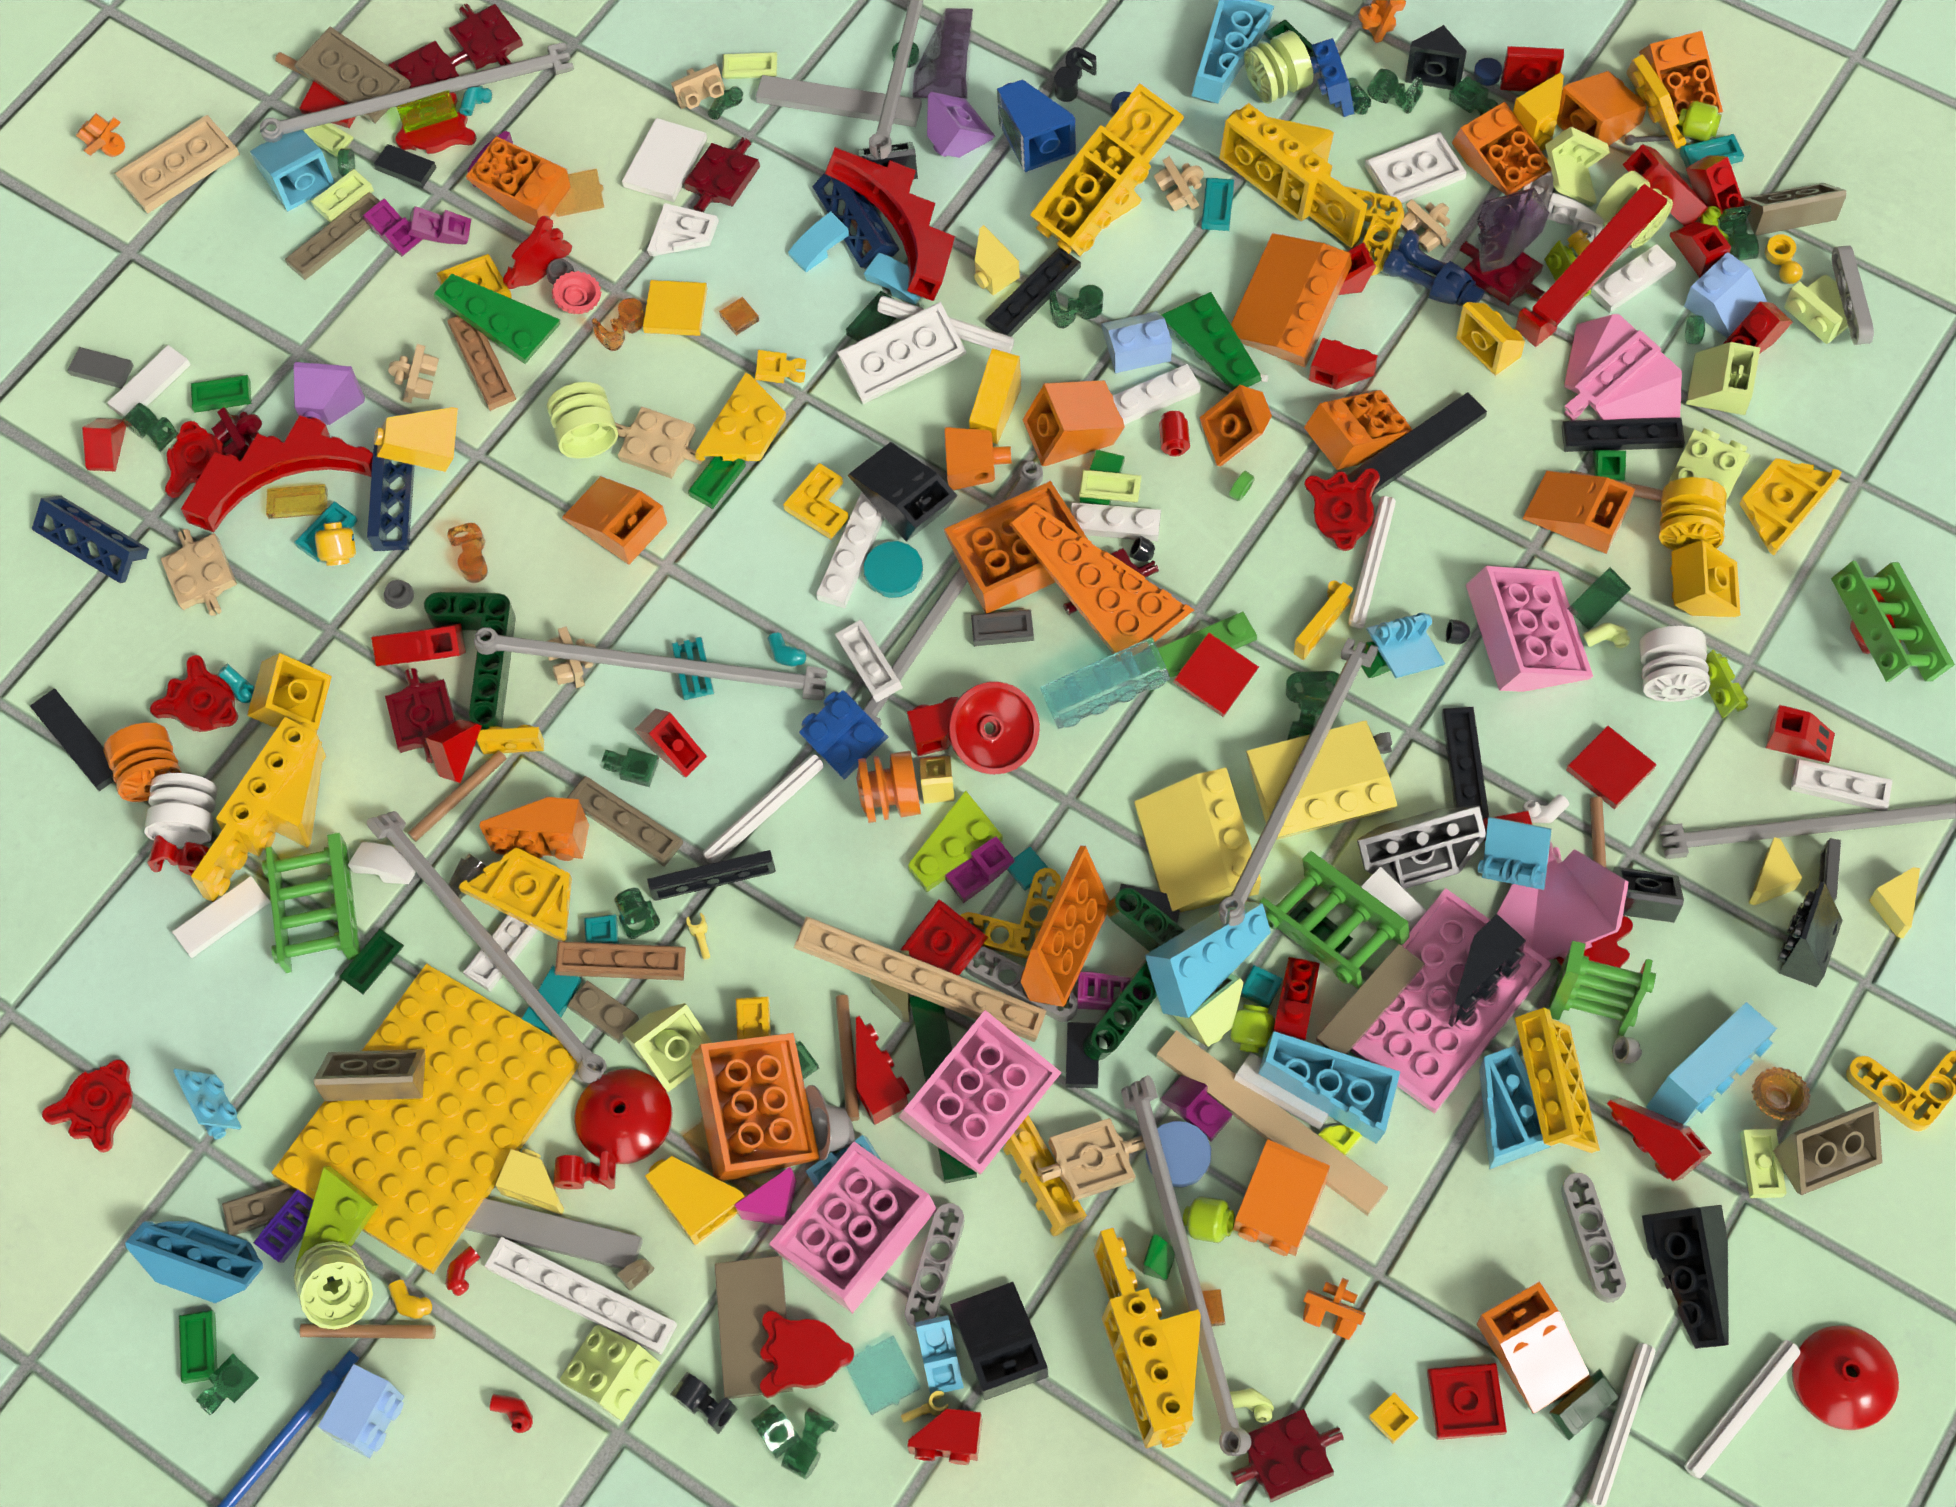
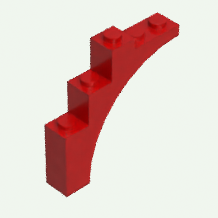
M835 147L825 174L847 184L865 196L884 214L900 237L908 258L909 281L907 291L934 301L944 279L955 236L929 226L936 203L909 193L916 170L891 160L888 166L885 167Z
M299 415L284 443L275 436L266 437L257 433L241 461L231 454L222 455L214 452L181 510L187 523L214 533L226 515L244 498L262 486L283 477L319 470L349 471L371 477L373 453L365 447H354L346 444L338 437L332 436L330 438L324 422L314 417L309 419Z

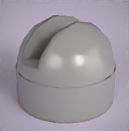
M1629 1037L1617 1038L1613 1045L1614 1059L1619 1063L1626 1064L1638 1061L1642 1055L1639 1042Z

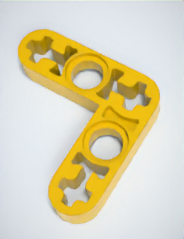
M1344 186L1363 201L1368 200L1372 202V206L1366 210L1364 221L1371 223L1363 242L1366 244L1371 256L1374 254L1376 262H1374L1376 268L1371 276L1377 275L1383 269L1404 219L1405 212L1402 203L1398 198ZM1392 207L1395 208L1396 212H1391L1389 216L1386 215L1385 211H1391ZM1379 231L1388 232V237L1384 241H1374L1373 237Z
M1043 868L1035 873L1020 924L973 912H965L961 916L968 922L973 920L974 926L984 930V923L989 924L985 930V935L989 938L982 945L983 947L1028 959L1030 951L1026 950V946L1022 941H1028L1032 931L1031 928H1026V925L1028 924L1035 929H1041L1044 920L1040 922L1034 921L1030 917V911L1033 907L1041 905L1049 912L1062 885L1060 875L1051 868ZM1047 876L1052 877V882L1056 884L1055 887L1050 886L1046 895L1047 899H1052V902L1043 898H1034L1035 895L1042 896L1043 886L1039 882L1040 880L1045 881ZM999 927L1005 928L1009 932L1008 939L1001 944L991 940L992 931ZM1036 930L1035 939L1039 933V930Z
M1956 1050L1949 1052L1942 1059L1918 1091H1915L1868 1056L1856 1057L1848 1066L1846 1077L1853 1087L1872 1101L1878 1103L1881 1108L1913 1131H1922L1934 1122L1956 1094V1074L1952 1079L1945 1076L1953 1064L1956 1063ZM1865 1067L1869 1071L1867 1076H1864L1862 1079L1857 1074L1859 1069ZM1878 1077L1883 1079L1875 1089L1871 1087ZM1932 1083L1941 1084L1946 1090V1097H1934L1929 1091V1085ZM1884 1086L1895 1087L1899 1092V1100H1887L1883 1096L1882 1088ZM1926 1102L1930 1107L1923 1114V1118L1916 1120L1913 1117L1915 1111Z

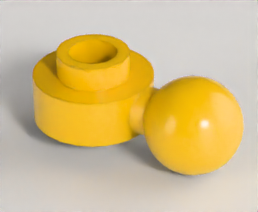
M1778 234L1769 239L1765 248V256L1771 263L1781 265L1779 277L1784 283H1797L1803 275V269L1799 263L1792 261L1796 252V243L1791 237Z

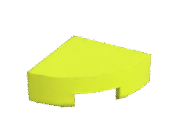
M1345 1125L1329 1126L1318 1134V1136L1345 1156L1362 1137L1359 1132Z

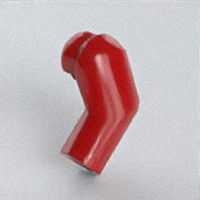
M471 1246L450 1262L447 1269L445 1285L448 1290H452L455 1296H461L469 1289V1283L464 1279L466 1270L481 1258Z
M498 1394L492 1395L490 1411L507 1414L514 1432L524 1433L532 1427L533 1416L523 1399Z

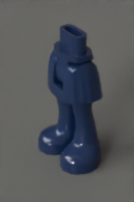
M1411 229L1404 235L1398 249H1394L1390 253L1382 269V272L1389 276L1400 277L1424 286L1430 290L1428 298L1442 303L1456 304L1458 306L1467 302L1479 303L1485 294L1484 290L1475 286L1476 281L1459 265L1451 261L1448 263L1439 261L1419 249V235ZM1411 264H1413V265H1415V266H1417V267H1420V268H1422V269H1424V270H1426V271H1429L1430 273L1436 275V277L1431 276V275H1429V274H1427V273H1425V272H1423V271H1421V270L1415 268V267L1412 266Z

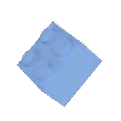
M353 1364L318 1427L334 1441L371 1458L373 1452H377L382 1447L386 1439L385 1431L391 1420H396L400 1415L404 1404L402 1402L404 1395L389 1381Z

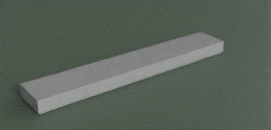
M762 75L756 94L757 103L879 121L886 94ZM900 96L893 124L916 127L922 107L921 99Z
M486 1198L465 1226V1230L496 1238L503 1237L512 1242L619 1269H624L629 1264L637 1261L643 1243L642 1237Z

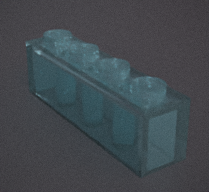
M1151 637L1040 687V690L1058 729L1063 727H1073L1087 716L1102 714L1110 706L1119 702H1129L1137 694L1148 689H1158L1166 681L1170 680V676Z

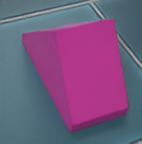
M790 1167L736 1203L735 1208L741 1219L784 1226L790 1217L797 1182Z

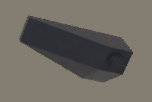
M1722 1205L1642 1215L1648 1251L1652 1259L1657 1260L1665 1276L1662 1278L1666 1289H1671L1679 1306L1677 1312L1695 1349L1729 1345L1728 1237Z

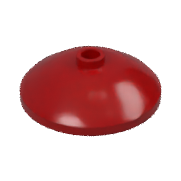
M985 682L968 689L954 704L948 723L949 739L959 759L975 771L993 775L1008 773L1023 765L1034 752L1040 732L1039 717L1032 701L1017 687L1003 682ZM988 722L993 725V731L990 734L986 733L984 729Z
M635 1069L613 1070L590 1083L581 1094L575 1110L576 1132L583 1146L596 1158L600 1159L601 1153L606 1151L616 1157V1164L634 1163L650 1156L665 1141L672 1124L673 1112L671 1101L665 1088L653 1076ZM617 1106H626L622 1113H615Z
M1830 1326L1814 1332L1798 1348L1800 1355L1792 1365L1793 1385L1803 1406L1816 1419L1837 1429L1860 1430L1878 1423L1890 1412L1898 1395L1899 1377L1892 1356L1875 1337L1863 1330L1850 1326ZM1846 1367L1854 1368L1857 1374L1856 1377H1850L1846 1373Z

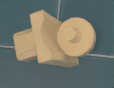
M716 63L697 72L692 68L686 70L688 76L671 83L677 103L681 109L685 107L693 109L699 106L701 100L707 97L718 98L724 95L725 90Z
M1168 156L1162 160L1166 167L1155 174L1154 178L1162 191L1177 184L1178 188L1165 195L1174 211L1188 204L1192 210L1197 208L1199 204L1190 191L1189 186H1193L1194 189L1201 187L1200 180L1204 175L1202 168L1185 163L1182 166L1183 172L1180 174L1174 162Z
M1413 199L1406 204L1408 212L1404 215L1401 228L1407 233L1410 229L1416 231L1422 226L1426 231L1419 237V244L1428 253L1439 244L1445 248L1451 242L1447 237V231L1439 224L1441 223L1446 227L1450 223V219L1446 217L1449 211V207L1446 204L1440 203L1434 206L1431 202L1428 203L1425 209L1429 214Z
M420 344L416 346L412 366L408 364L409 359L406 356H400L399 361L391 362L388 368L389 373L395 377L394 382L401 385L403 380L408 379L403 401L407 403H412L413 397L429 400L433 381L419 378L418 374L423 373L435 376L439 358L425 354V346Z
M567 626L558 629L559 637L548 640L549 642L573 645ZM578 639L575 642L576 645L596 648L594 644H585L584 639ZM548 657L549 661L558 659L554 657ZM565 659L566 662L553 666L554 676L558 685L574 682L575 687L579 688L585 686L582 678L583 669L580 663H583L585 668H591L593 663Z

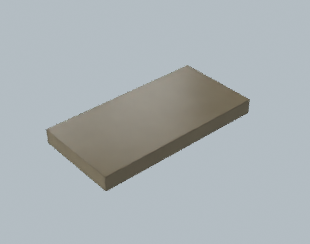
M331 26L294 64L298 71L346 104L406 90L411 86L407 78ZM389 108L364 114L363 116L376 124Z
M781 1256L715 1264L725 1398L734 1399L762 1395L760 1383L775 1367L772 1362H766L761 1359L760 1351L769 1338L768 1333L762 1326L764 1314L768 1311H775L787 1319L783 1261ZM793 1387L786 1388L780 1393L792 1392Z

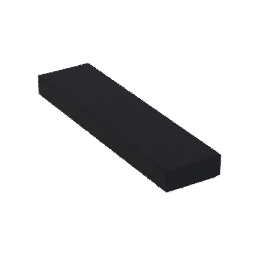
M1059 247L985 320V326L994 332L1012 337L1081 268V262Z
M1682 418L1563 421L1561 426L1564 452L1683 448L1685 444Z
M55 688L30 705L32 710L99 792L114 781L113 771L108 765L104 747Z
M1474 707L1445 708L1442 710V720L1454 807L1478 805L1482 820L1489 817Z
M771 850L648 878L647 882L653 901H658L772 874L776 870Z

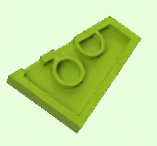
M965 790L908 864L909 871L924 890L929 892L945 881L947 873L970 859L971 852L995 836L1002 842L1003 836Z
M331 1166L323 1167L296 1264L307 1250L317 1244L333 1241L345 1243L352 1247L379 1206Z

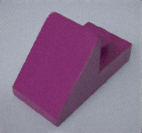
M1182 1075L1164 1094L1161 1101L1186 1122L1197 1126L1211 1142L1232 1119L1233 1114L1207 1094L1208 1086L1205 1083Z

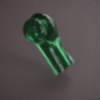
M1349 78L1352 101L1355 102L1353 106L1354 111L1364 115L1368 112V108L1371 107V99L1356 78Z
M733 86L729 90H724V95L715 98L708 110L709 117L718 120L724 110L738 106L743 100L742 89Z

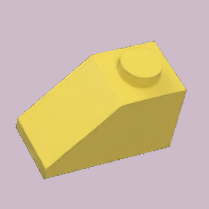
M983 225L979 228L974 278L982 289L986 288L992 295H995L1020 278L1019 261Z
M511 1149L495 1185L501 1195L562 1215L564 1207L553 1185L550 1174L540 1159L541 1156L528 1149H523L522 1152Z

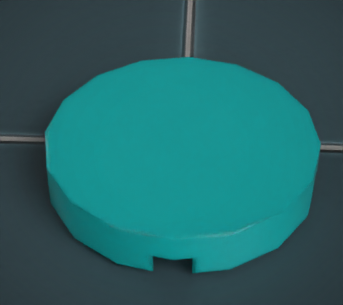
M899 541L882 543L876 546L866 557L864 562L865 580L870 589L881 593L884 597H903L912 593L917 588L920 579L922 580V558L918 551L909 544Z

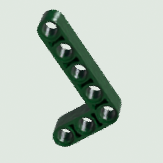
M436 592L430 594L425 599L424 609L433 627L461 623L462 630L478 631L486 627L495 630L498 635L514 637L516 617L508 597L504 594ZM440 609H445L441 613H436ZM474 609L473 612L465 614L467 611ZM499 610H504L500 614H495ZM483 636L481 640L488 641L491 639V636ZM477 651L469 718L471 722L482 725L481 730H487L489 727L494 726L502 727L512 652L495 651L492 654L485 655ZM492 663H498L492 668H487ZM489 690H494L493 693L489 695H484L485 692ZM485 717H491L487 722H480Z
M1125 888L1120 890L1107 905L1106 912L1110 920L1149 952L1185 931L1134 889ZM1119 901L1126 902L1129 905L1130 912L1122 910ZM1144 921L1152 923L1155 932L1148 931L1145 928ZM1146 959L1085 1037L1083 1049L1089 1058L1098 1061L1103 1060L1116 1050L1156 998L1157 993ZM1133 988L1139 989L1143 993L1144 1000H1139L1134 996ZM1114 1012H1119L1124 1016L1125 1025L1115 1020ZM1096 1036H1100L1106 1041L1107 1049H1102L1097 1045L1095 1041Z

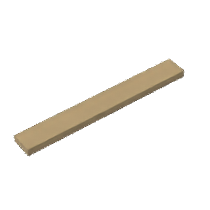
M807 916L794 945V948L973 1019L977 1020L986 1010L1015 1035L1032 1042L1036 1041L1046 1014L1045 1009Z
M1176 1030L1157 1053L1156 1058L1180 1076L1183 1075L1205 1083L1208 1086L1207 1094L1265 1140L1269 1139L1330 1165L1326 1185L1368 1216L1387 1192L1388 1187L1277 1104L1235 1081L1236 1074L1179 1031Z

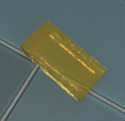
M325 484L267 489L266 515L268 519L321 515L327 509L328 489Z

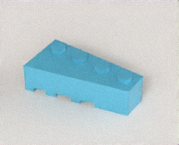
M1219 0L1197 73L1192 97L1219 103L1244 65L1245 51L1252 46H1256L1269 27L1274 10L1273 5L1255 0Z
M1246 901L1244 904L1245 918L1242 923L1236 926H1229L1230 910L1236 909L1235 907L1227 908L1226 924L1221 922L1218 911L1145 955L1163 1014L1189 1018L1271 933L1263 903Z
M1746 1002L1666 1078L1646 1108L1686 1125L1698 1112L1702 1114L1715 1101L1713 1097L1717 1093L1722 1095L1733 1084L1735 1080L1732 1077L1736 1073L1742 1076L1754 1063L1751 1058L1755 1054L1761 1057L1772 1046L1773 1042L1769 1039L1777 1028Z
M1273 1031L1265 1046L1258 1074L1303 1101L1326 1112L1328 1116L1377 1144L1386 1132L1400 1071Z

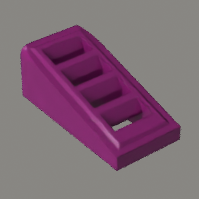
M1080 972L1078 978V1009L1107 1010L1115 1000L1113 999L1114 987H1120L1121 992L1131 978L1094 972ZM1088 986H1095L1094 996H1088ZM1101 986L1107 987V998H1101ZM1133 988L1134 996L1142 1000V992L1139 989Z

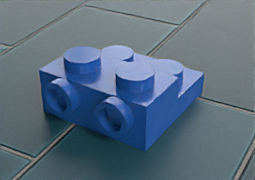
M1331 38L1313 44L1314 56L1310 57L1313 73H1319L1321 77L1317 79L1321 95L1327 94L1329 103H1334L1335 108L1340 107L1344 117L1355 114L1349 80L1334 39Z
M842 690L840 693L835 691L829 694L824 700L825 707L817 715L816 713H811L802 721L801 725L803 728L799 733L845 780L858 768V759H867L889 736L847 692Z

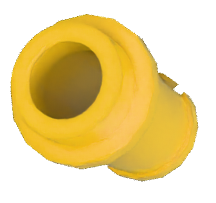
M1580 229L1567 239L1570 243L1568 247H1573L1578 256L1590 244L1587 238L1588 233H1584Z

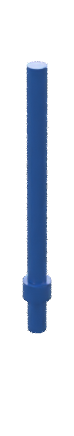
M349 1350L332 1371L327 1370L320 1379L322 1383L217 1507H235L332 1391L335 1393L343 1383L342 1379L350 1371L353 1364H356L360 1359Z

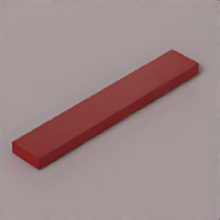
M1643 184L1533 306V312L1557 327L1665 207L1667 198L1646 184Z

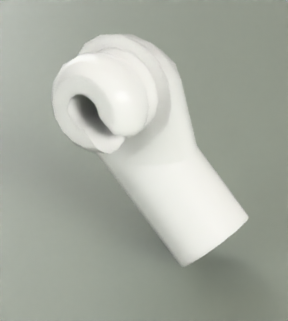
M1558 794L1547 806L1539 805L1538 802L1534 803V800H1529L1524 803L1522 809L1523 811H1529L1532 823H1552L1569 806V801L1563 795Z

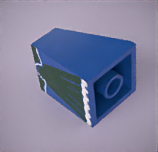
M1023 79L997 88L999 125L1024 172L1076 154L1075 117L1073 114Z

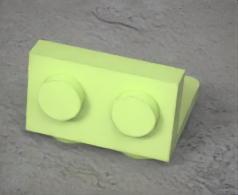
M1569 127L1545 145L1548 155L1547 162L1551 167L1554 179L1553 186L1558 193L1588 206H1593L1597 203L1588 168L1610 153L1607 143L1578 129Z
M1823 275L1808 287L1798 282L1791 288L1784 308L1824 343L1828 344L1848 328L1837 282L1830 276Z
M1703 428L1702 432L1694 429L1669 482L1688 477L1707 478L1723 486L1728 499L1744 466L1746 467L1751 457L1750 454L1746 453L1748 447L1733 440L1730 441L1729 445L1719 441L1720 434Z
M597 1325L586 1337V1340L568 1364L560 1381L566 1387L595 1401L612 1416L623 1421L661 1363L639 1344L601 1325Z

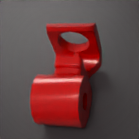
M158 835L154 838L147 863L153 872H160L164 859H166L170 865H178L181 872L191 876L210 848L197 843L185 842L184 847L178 849L176 845L167 842L162 836Z
M602 1152L600 1155V1166H597L593 1162L586 1164L585 1159L580 1156L563 1155L556 1157L553 1185L560 1189H583L584 1183L590 1181L612 1190L615 1188L617 1159L610 1152Z

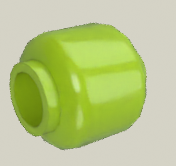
M1693 101L1688 109L1682 108L1679 124L1677 125L1683 126L1682 134L1684 137L1707 141L1711 136L1716 137L1722 115L1718 114V108L1715 105Z
M1244 1004L1243 1009L1237 1010L1230 1038L1233 1042L1240 1044V1051L1259 1053V1048H1265L1275 1025V1018L1268 1014V1008Z
M1199 1196L1194 1199L1191 1206H1186L1184 1209L1183 1224L1188 1226L1189 1235L1193 1239L1220 1243L1226 1236L1229 1237L1234 1228V1211L1222 1199Z

